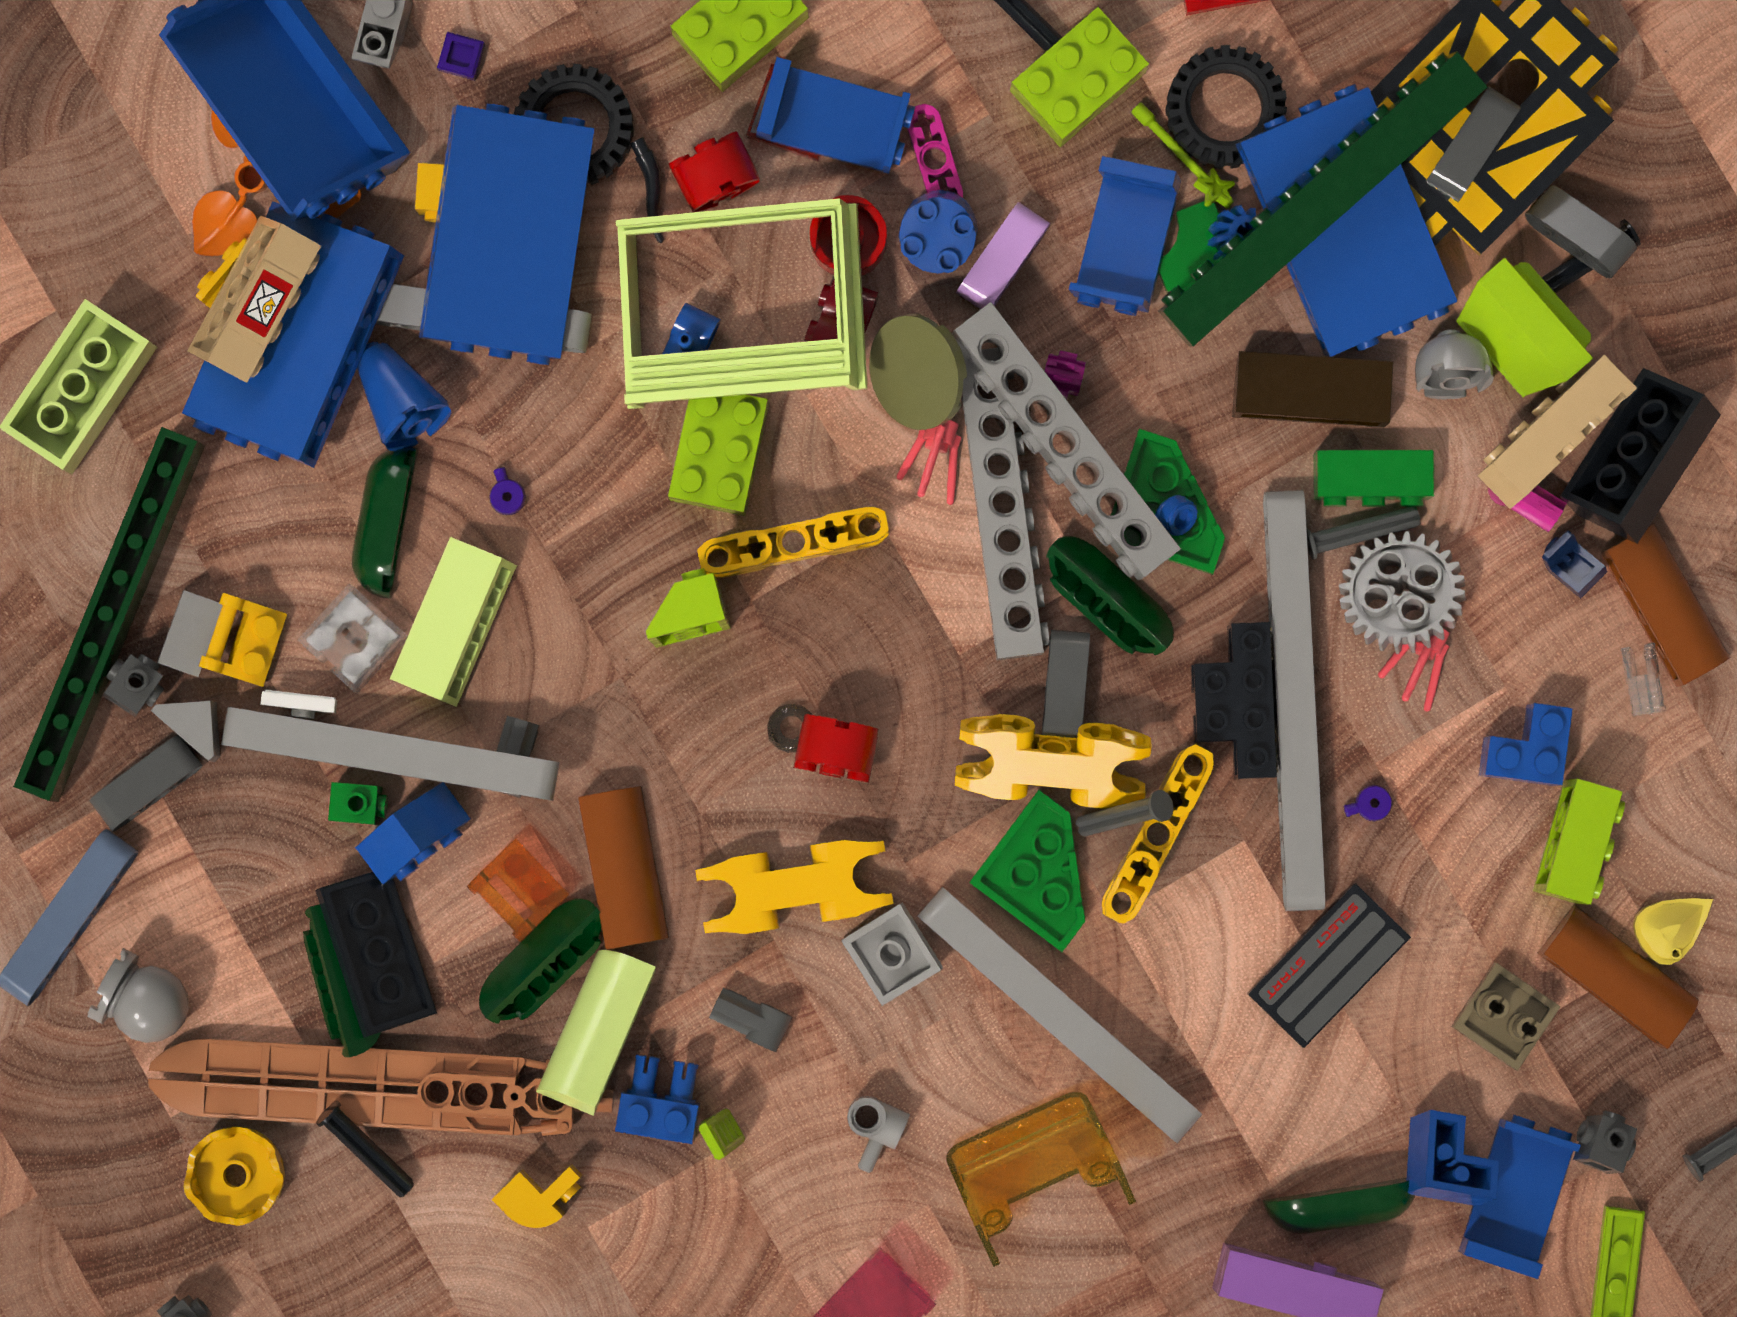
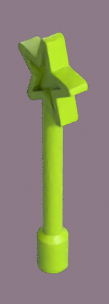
M1140 102L1131 111L1132 115L1144 127H1149L1198 178L1193 186L1205 194L1204 205L1209 207L1216 201L1225 208H1230L1234 201L1229 191L1234 187L1235 182L1221 180L1214 168L1207 174L1155 120V115Z

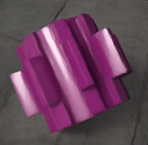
M1060 350L1059 355H1048L1044 372L1067 400L1068 394L1078 396L1086 362L1076 360L1078 354Z

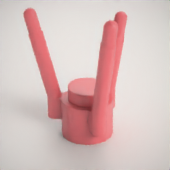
M949 420L943 425L927 430H919L918 437L896 476L898 480L904 478L926 441L924 447L929 449L930 452L917 493L919 497H923L926 493L938 453L946 454L948 448H950L947 503L949 505L954 503L958 448L962 438L956 435L959 424Z
M1443 629L1444 640L1437 638L1435 635L1430 637L1431 648H1427L1422 641L1416 642V654L1419 655V658L1402 695L1403 701L1409 700L1427 660H1433L1435 657L1424 704L1426 712L1432 708L1443 660L1449 649V646L1445 643L1450 633ZM1403 644L1400 653H1394L1379 671V678H1384L1409 649L1408 644Z

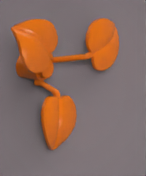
M212 110L211 120L215 136L226 147H239ZM246 156L243 157L244 163L238 166L234 175L235 183L240 189L238 191L240 195L238 201L230 192L219 190L207 193L195 206L192 224L194 252L196 254L205 256L223 255L233 242L237 241L240 243L244 238L248 239L258 220L255 213L243 206L247 201L248 193H260L266 190L268 186ZM357 190L358 193L342 205H339L337 201L330 204L324 213L335 218L339 217L361 200V190Z

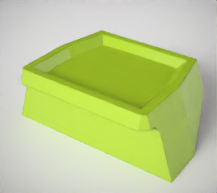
M1503 258L1478 280L1456 320L1467 335L1478 339L1489 353L1491 362L1522 397L1568 381L1593 359L1585 349L1591 342V333L1527 262H1520L1518 265L1512 266L1506 258Z

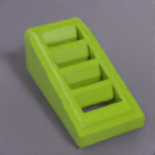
M727 1108L703 1120L698 1128L714 1158L718 1160L727 1156L745 1140L740 1127L731 1111Z

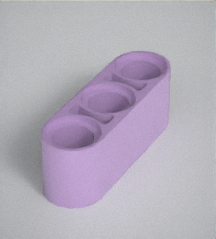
M1018 202L971 268L956 293L980 310L990 302L995 306L1051 223Z

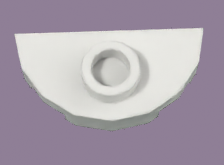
M265 690L262 691L260 705L292 709V717L314 719L315 712L336 714L337 700L334 697Z

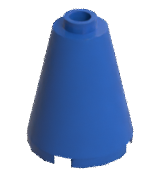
M371 342L366 345L357 370L381 442L389 451H396L419 444L415 437L425 431L429 437L435 434L451 416L448 401L389 344Z

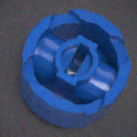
M935 190L923 194L912 201L904 213L899 232L901 252L908 258L910 263L922 271L939 274L951 273L966 262L974 249L978 231L977 219L967 200L954 192Z

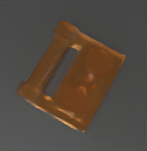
M518 839L513 840L467 885V888L474 895L478 893L514 930L512 935L519 942L523 941L570 895ZM495 875L533 912L526 920L489 883Z

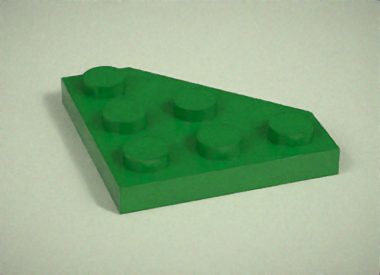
M1139 429L1124 476L1154 515L1162 502L1175 495L1185 496L1197 506V519L1192 528L1183 535H1171L1181 549L1167 560L1213 575L1225 536L1219 524H1217L1207 504L1208 502L1182 456L1183 454L1176 440ZM1116 501L1110 516H1114L1117 513L1118 505ZM1129 526L1124 531V539L1129 545L1136 547L1141 543V534L1136 528Z
M1038 790L969 883L1060 952L1064 951L1085 923V915L1070 813Z

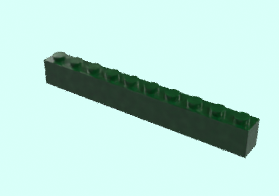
M1458 51L1448 56L1442 52L1425 66L1429 73L1418 82L1412 78L1396 92L1399 99L1389 108L1382 104L1366 118L1370 125L1358 134L1356 130H1353L1337 144L1341 150L1330 160L1326 156L1319 159L1308 169L1311 177L1301 185L1295 181L1278 196L1282 202L1271 212L1267 207L1260 211L1249 222L1253 227L1243 237H1240L1238 233L1233 235L1220 247L1223 254L1213 263L1209 259L1205 260L1192 271L1190 275L1194 280L1184 289L1177 285L1161 299L1165 305L1158 312L1188 346L1194 347L1487 88L1486 84Z
M161 427L13 787L47 801L59 802L109 681L106 676L119 657L205 448L200 442Z

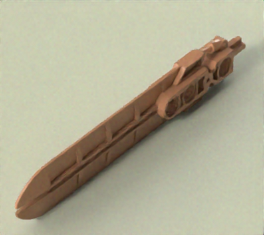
M196 1039L180 1043L162 1052L150 1063L148 1070L202 1074V1081L148 1078L149 1088L164 1103L180 1112L200 1117L316 1123L319 1116L332 1103L338 1101L341 1104L340 1110L357 1126L498 1135H520L541 1132L542 1136L569 1133L573 1129L575 1111H580L566 1104L557 1109L548 1106L545 1096L536 1092L542 1077L538 1076L527 1086L520 1084L519 1074L524 1066L541 1069L545 1072L550 1059H547L545 1063L519 1056L370 1048L360 1055L347 1058L342 1055L344 1047ZM211 1075L260 1078V1084L211 1082ZM269 1078L318 1081V1088L269 1085ZM433 1081H442L448 1087L449 1094L444 1102H437L431 1098L429 1087ZM327 1082L377 1084L376 1091L327 1088ZM472 1083H480L485 1086L488 1095L483 1104H475L470 1101L468 1088ZM385 1085L418 1087L417 1094L385 1092ZM605 1089L596 1112H613L614 1090ZM514 1093L518 1094V1099L515 1098ZM523 1106L533 1118H549L550 1120H541L540 1125L521 1126L516 1117L517 1108Z

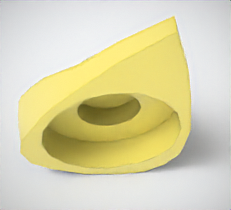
M1687 898L1666 900L1643 907L1636 914L1633 922L1634 933L1642 950L1650 959L1658 964L1671 965L1680 961L1693 947L1707 919L1713 899Z

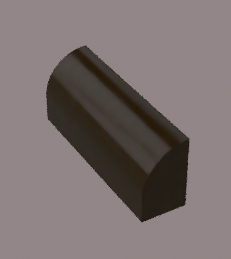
M1239 351L1235 371L1232 417L1385 428L1390 423L1393 361Z

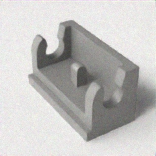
M183 590L157 663L199 677L202 667L198 665L201 656H206L222 605L219 602Z

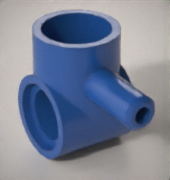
M685 303L674 323L670 338L662 354L708 350L719 328L721 319Z

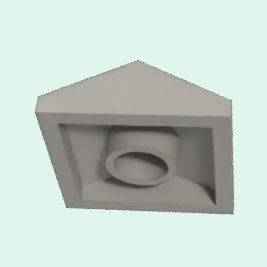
M903 902L841 940L881 1006L943 969L942 964Z

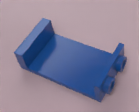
M779 57L776 58L757 127L756 138L888 174L892 164L900 165L905 143L898 141L902 127L910 128L915 106L908 105L910 93L903 92L902 97L797 69L791 67L792 61Z
M1102 156L1098 171L1102 175L1103 180L1077 283L1070 282L1069 291L1074 297L1078 298L1077 303L1085 306L1099 308L1100 303L1115 305L1114 311L1126 315L1136 316L1137 311L1148 313L1181 178L1173 170Z
M1513 1114L1511 1121L1500 1118L1488 1159L1499 1161L1497 1199L1478 1206H1472L1458 1251L1463 1255L1539 1279L1543 1264L1538 1262L1572 1152H1579L1581 1145L1571 1142V1133L1550 1127L1547 1134L1533 1129L1535 1121Z

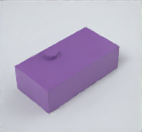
M1223 1243L1212 1286L1213 1290L1220 1297L1298 1317H1377L1384 1290L1374 1281L1336 1272L1337 1268L1319 1262H1314L1312 1266Z

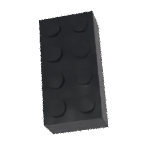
M1645 368L1641 370L1633 383L1637 389L1619 404L1560 495L1578 516L1636 544L1639 543L1721 416L1704 394Z

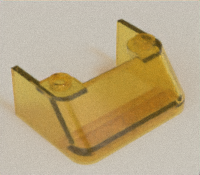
M1081 1092L1064 1094L955 1144L946 1155L948 1167L993 1267L999 1265L1000 1261L989 1238L1005 1231L1010 1226L1013 1214L1009 1204L1078 1173L1083 1182L1091 1187L1105 1186L1117 1180L1128 1204L1131 1205L1136 1202L1107 1135L1088 1097Z

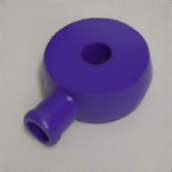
M505 467L495 469L493 473L497 483L490 491V504L499 514H516L525 504L526 494L524 488L517 481L508 479ZM510 493L512 495L510 501H504L505 494Z
M1369 785L1360 790L1355 803L1346 804L1343 807L1346 817L1360 814L1361 817L1368 821H1380L1390 813L1392 798L1385 788L1379 785ZM1373 798L1378 802L1375 808L1370 805V801Z

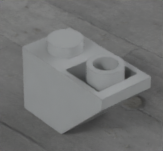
M366 0L351 59L390 69L404 40L413 5L412 1Z

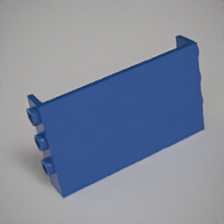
M198 0L195 5L188 8L185 5L178 6L166 16L168 22L159 36L293 222L306 216L314 219L324 213L330 204L336 201L339 205L346 203L358 193L357 190L363 187L368 191L374 189L386 179L387 175L397 171L411 153L301 0Z
M1356 84L1350 85L1334 93L1337 100L1326 105H1322L1320 99L1298 108L1301 113L1300 116L1287 121L1285 115L1272 119L1263 124L1266 131L1235 144L1262 209L1267 207L1271 212L1282 202L1278 196L1295 181L1299 185L1303 184L1311 177L1308 169L1323 156L1330 160L1341 150L1337 144L1353 130H1356L1359 134L1370 125L1366 118L1377 109L1369 87L1358 90ZM1401 164L1286 265L1321 350L1326 357H1332L1355 346L1358 351L1370 348L1380 343L1377 336L1392 331L1393 336L1402 334L1415 327L1414 320L1427 315L1429 321L1450 312L1448 305L1457 302L1455 293Z
M486 104V110L456 105L452 108L419 338L451 342L450 350L473 353L474 346L488 348V356L511 359L512 352L526 354V362L549 365L550 358L561 359L595 129L585 127V120L562 117V123L548 121V114L525 110L524 116L509 114V107L497 104Z
M272 201L266 218L282 223L321 245L317 253L320 255L318 264L311 274L305 275L300 284V297L291 309L287 308L280 321L283 323L282 330L273 343L269 342L262 355L264 362L255 377H250L246 383L204 360L182 414L194 419L192 427L214 436L216 429L227 433L225 440L235 445L246 448L250 442L258 445L257 453L279 461L282 455L315 468L405 255L388 244L374 240L375 234L356 225H353L352 230L341 227V220L322 213L319 218L310 219L306 216L293 222L281 204Z

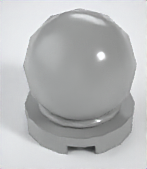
M123 948L120 954L121 959L115 958L96 992L102 995L98 1006L92 1005L89 1008L87 1017L101 1024H104L108 1017H113L118 1029L131 1039L145 1043L162 1041L174 1035L185 1022L189 1010L188 993L181 980L171 972L154 966L139 968L137 965L139 956Z

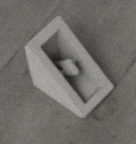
M199 701L157 704L150 710L210 762L218 760L220 757L217 702Z

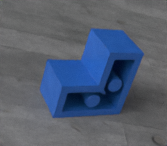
M1539 703L1526 705L1522 740L1495 736L1483 737L1478 776L1549 786L1563 785L1573 708Z
M442 782L390 815L355 848L382 884H385L394 877L402 881L419 868L415 863L416 861L420 865L438 851L435 846L441 844L443 848H446L463 835L459 829L471 818L445 783Z
M1428 1110L1410 1117L1406 1178L1409 1181V1194L1473 1206L1497 1199L1499 1161L1464 1155L1466 1116Z

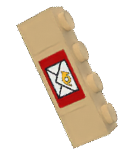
M260 215L187 351L246 383L250 377H255L263 365L264 357L262 355L269 342L273 343L282 330L283 323L280 321L287 308L291 309L300 297L301 289L299 286L305 275L311 274L317 266L320 255L317 253L321 245L282 223Z

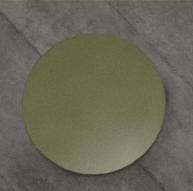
M919 313L896 317L885 323L873 340L869 357L871 382L879 402L894 420L911 429L927 430L947 423L962 406L960 400L963 391V379L967 378L964 356L956 339L944 325L939 326L931 319Z

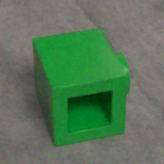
M331 782L328 821L379 825L380 817L386 818L388 795L382 794L383 787Z

